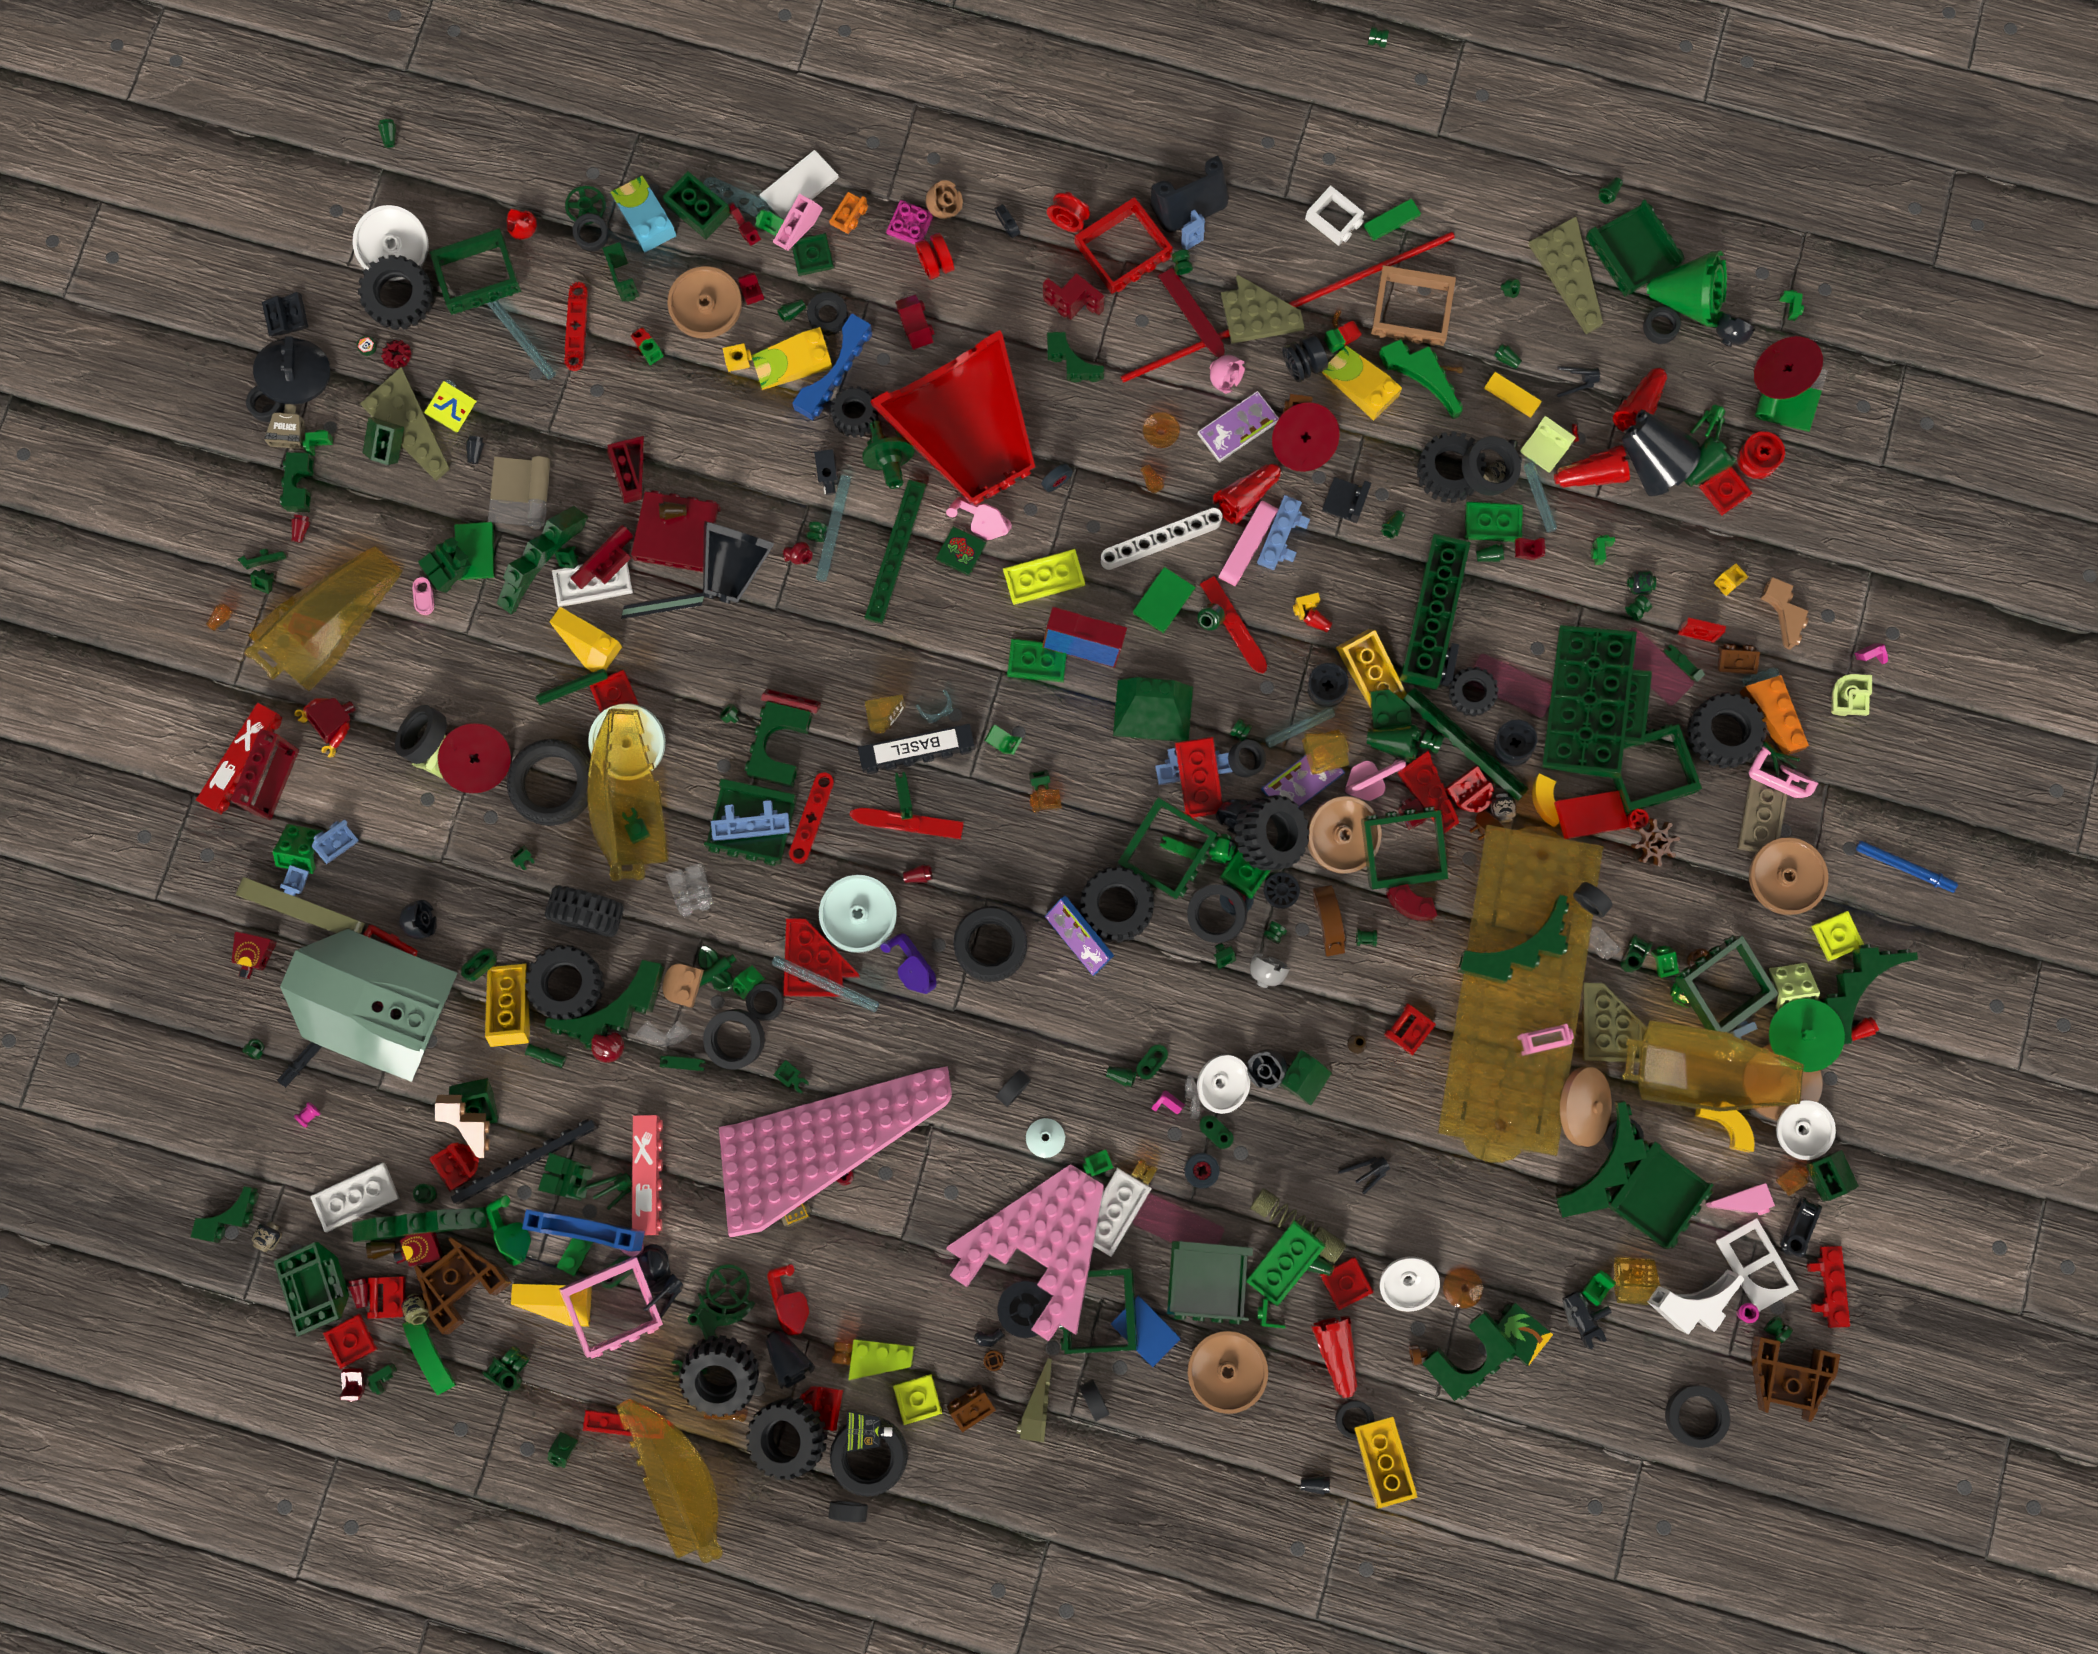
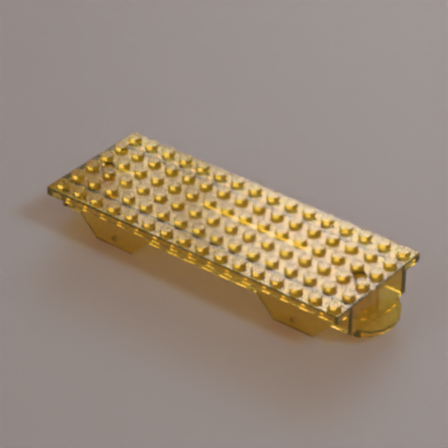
M1491 825L1486 826L1466 951L1478 953L1499 952L1525 943L1544 925L1552 911L1556 897L1564 895L1568 896L1569 908L1567 914L1563 915L1562 921L1565 922L1563 932L1559 933V935L1567 936V952L1560 958L1538 953L1541 956L1540 963L1532 971L1511 966L1510 968L1513 969L1511 980H1507L1504 984L1466 974L1462 975L1437 1134L1462 1140L1467 1151L1473 1156L1492 1163L1512 1160L1521 1152L1530 1154L1541 1153L1557 1156L1562 1127L1560 1100L1563 1087L1570 1073L1593 914L1579 905L1573 897V893L1582 882L1598 886L1603 846L1563 839L1554 831L1543 827L1529 826L1512 830ZM1567 1024L1568 1028L1572 1029L1574 1036L1572 1044L1522 1056L1521 1052L1524 1051L1522 1040L1517 1038L1520 1034ZM1561 1031L1531 1037L1533 1047L1562 1041L1563 1037ZM1495 1122L1500 1125V1130L1496 1129Z

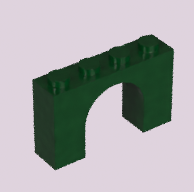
M767 701L766 705L761 708L760 717H762V720L756 726L755 735H757V738L751 744L750 753H752V756L746 762L745 771H747L749 778L793 788L798 772L797 767L769 758L766 754V743L774 732L782 729L808 734L813 716L809 711Z
M1485 1309L1468 1324L1469 1328L1481 1340L1486 1349L1487 1357L1480 1367L1473 1370L1458 1368L1439 1347L1423 1360L1422 1364L1454 1401L1458 1398L1460 1400L1464 1399L1470 1393V1388L1480 1386L1485 1381L1484 1377L1487 1374L1493 1375L1501 1368L1499 1365L1503 1361L1509 1362L1516 1356L1514 1353L1516 1352V1345Z

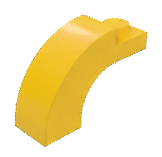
M1539 773L1535 777L1532 786L1533 803L1541 818L1549 825L1555 827L1559 823L1553 795L1556 781Z
M1725 1104L1717 1105L1716 1110L1711 1105H1703V1107L1696 1108L1695 1116L1717 1121L1727 1129L1730 1136L1729 1148L1747 1153L1754 1152L1753 1132L1741 1113Z

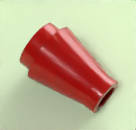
M1310 608L1303 619L1307 626L1325 631L1326 633L1332 626V622L1326 619L1317 609L1313 610Z
M1865 1017L1851 1029L1852 1041L1876 1035L1879 1028L1872 1017Z

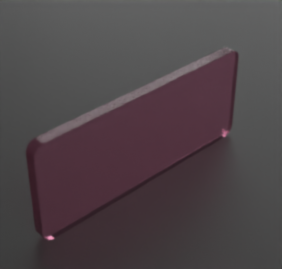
M1631 628L1629 631L1637 632L1633 670L1652 671L1650 688L1670 706L1674 705L1694 685L1693 680L1637 628Z
M1484 653L1479 656L1474 668L1480 667L1482 670L1486 669L1489 674H1493L1494 680H1497V687H1499L1498 698L1538 717L1545 715L1550 705L1552 685ZM1476 681L1468 682L1470 685H1473L1484 691V688L1480 683Z
M1151 1193L1148 1194L1133 1220L1135 1226L1171 1243L1172 1241L1218 1245L1224 1233L1223 1227Z

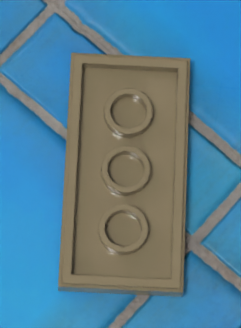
M1751 777L1749 778L1737 849L1757 853L1767 843L1780 839L1788 794L1758 782Z

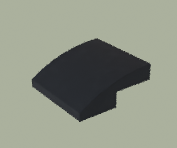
M295 292L283 298L275 296L262 302L269 336L284 335L308 328L301 293Z

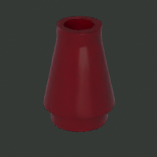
M294 514V518L291 519V541L303 543L310 525L309 517Z
M922 864L903 872L905 883H928L929 880L933 879L930 865Z
M366 1278L350 1280L348 1288L356 1308L368 1306V1282H366Z

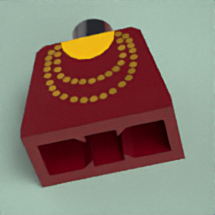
M235 931L231 961L241 966L238 977L250 979L253 969L263 971L277 942Z
M436 1232L408 1235L400 1240L402 1250L393 1253L397 1264L407 1260L410 1267L437 1262L444 1257Z

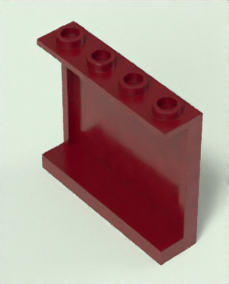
M651 490V492L645 491L631 552L633 560L703 572L704 522L716 524L717 514L721 512L719 504L713 500L699 501L695 497L682 498L673 493L664 495L655 490ZM665 501L686 504V516L668 520L660 518L659 503H664Z

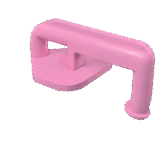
M957 497L946 511L949 517H955L958 508L975 514L971 530L976 536L985 540H992L1006 535L1012 527L1011 521L1001 515L997 508L988 504L974 505V503H970L963 497Z
M1762 746L1749 770V775L1752 779L1794 798H1804L1812 795L1818 782L1796 770L1781 765V770L1788 774L1786 780L1760 770L1767 755L1771 754L1766 747ZM1801 780L1807 782L1808 785L1804 790L1791 784V781L1799 782Z
M1398 759L1393 764L1379 771L1375 764L1370 761H1364L1354 766L1347 781L1346 794L1367 801L1383 795L1386 788L1383 778L1402 770L1406 766V762Z

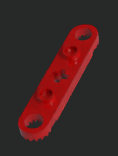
M580 282L570 285L567 306L564 362L571 371H578L584 365L588 290L585 284ZM582 288V294L578 296L574 294L575 289ZM575 323H578L579 326H581L577 327V330H574V328L572 327L575 326ZM577 357L579 358L578 364L574 366L569 364L571 358Z
M828 773L818 774L811 788L789 851L791 860L796 864L804 863L808 859L834 786V780ZM824 777L829 779V785L821 787L819 785L820 779ZM812 813H814L815 818H817V820H813L812 823H809V819L807 818V816H811ZM795 850H804V856L801 859L795 858Z

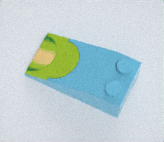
M643 176L610 192L644 253L676 237L673 225Z

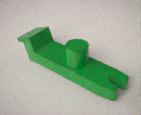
M1164 836L1162 839L1166 841V844L1160 843V847L1191 860H1195L1201 848L1197 849Z

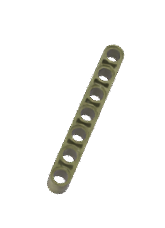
M242 877L235 895L335 934L346 929L361 934L365 925L363 922Z

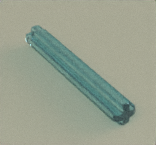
M1533 462L1527 463L1524 466V470L1547 533L1554 532L1557 526L1535 464Z
M1328 707L1266 737L1265 742L1268 747H1273L1333 718L1335 712L1332 707Z

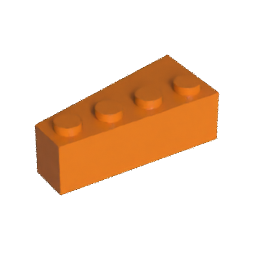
M1782 675L1745 686L1740 691L1743 697L1750 698L1749 702L1752 705L1756 703L1759 706L1757 711L1759 713L1763 712L1764 715L1762 722H1766V729L1771 734L1770 737L1782 753L1787 755L1794 754L1809 746Z

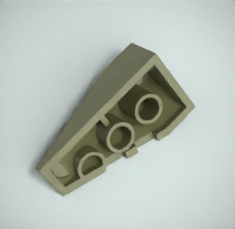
M1048 1358L1023 1414L1022 1422L1018 1421L1017 1434H1020V1439L1044 1442L1052 1358Z

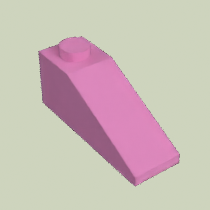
M799 194L773 243L788 251L815 224L823 208L809 198Z
M1764 1183L1708 1202L1706 1206L1746 1213L1758 1212V1215L1770 1212L1769 1208L1775 1206L1767 1184Z

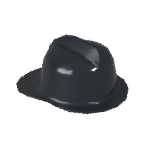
M656 1244L645 1246L643 1252L637 1256V1260L646 1283L650 1287L662 1280L666 1275L670 1277L671 1271L668 1255L661 1246ZM664 1284L660 1285L659 1287L655 1288L650 1292H660L664 1290Z

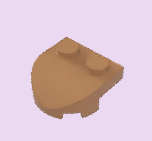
M683 964L671 966L665 974L662 986L666 999L673 1003L693 1008L704 970Z

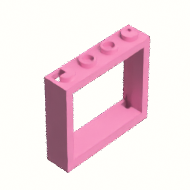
M631 1257L559 1288L587 1358L599 1357L603 1355L602 1351L609 1348L610 1351L622 1346L621 1343L627 1340L629 1342L641 1338V1334L645 1332L648 1334L654 1333V1331L659 1329V1326L663 1325L654 1304L648 1309L652 1320L589 1347L569 1296L630 1269H633L646 1305L653 1300L636 1257Z

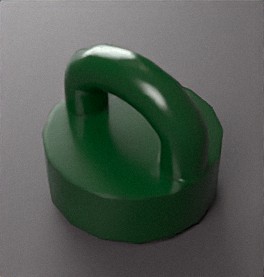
M251 1039L248 1044H245L242 1052L258 1060L263 1054L264 1045L258 1039ZM254 1043L259 1046V1049L253 1047L252 1045Z

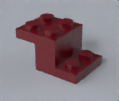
M1077 273L1062 289L1049 278L1043 282L1044 301L1049 306L1053 305L1058 309V313L1064 318L1067 317L1072 320L1084 305H1086V308L1091 313L1095 312L1097 315L1104 311L1105 296Z

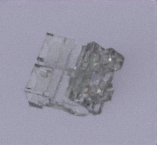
M702 863L685 868L687 875H685L682 869L665 875L678 911L684 917L691 915L692 911L696 909L702 911L710 909V905L713 904L711 890Z

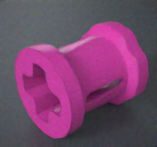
M307 1102V1106L299 1114L296 1113L294 1115V1118L305 1128L315 1116L321 1114L311 1102Z

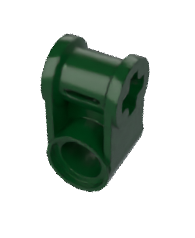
M1633 934L1621 960L1622 969L1628 973L1639 969L1649 953L1653 942H1647L1639 938L1637 934ZM1628 958L1635 961V967L1629 965Z
M494 1356L492 1358L493 1362L486 1370L482 1371V1374L505 1391L517 1390L522 1384L520 1375L513 1372L500 1358ZM510 1376L514 1378L512 1387L507 1385V1379Z

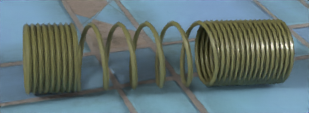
M1263 1188L1250 1209L1266 1218L1277 1201L1269 1222L1286 1206L1278 1228L1295 1212L1290 1223L1291 1225L1295 1220L1297 1209L1293 1210L1284 1219L1288 1210V1204H1285L1274 1215L1280 1198ZM1305 1215L1301 1216L1296 1222H1299L1304 1217L1301 1224L1303 1226L1306 1219ZM1311 1221V1222L1305 1227V1229H1306L1310 1224H1312V1227H1311V1229H1310V1233H1311L1312 1230H1313L1314 1221ZM1319 1226L1313 1235L1326 1245L1319 1255L1334 1264L1345 1249L1346 1243L1326 1231L1325 1228Z

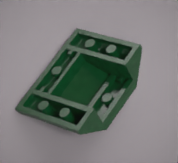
M1141 677L1118 680L1113 736L1173 742L1188 741L1193 687L1175 680Z
M314 1242L274 1261L297 1337L342 1317L349 1298V1292L337 1256L319 1242Z

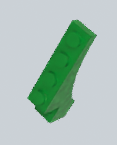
M1400 339L1381 348L1379 357L1387 371L1391 369L1416 380L1440 400L1452 419L1460 416L1463 409L1462 403L1459 399H1456L1454 388L1445 378V370L1439 366L1437 355L1434 351H1431L1430 347L1410 354L1408 346L1403 344Z

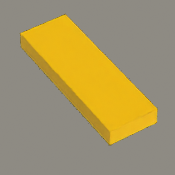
M1494 372L1484 389L1530 418L1542 402Z

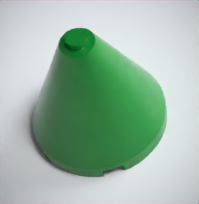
M1711 251L1651 279L1650 283L1647 284V294L1650 295V298L1707 327H1717L1718 319L1723 313L1720 312L1722 303L1726 301L1727 292L1726 260H1720V256H1723L1724 253L1722 251Z

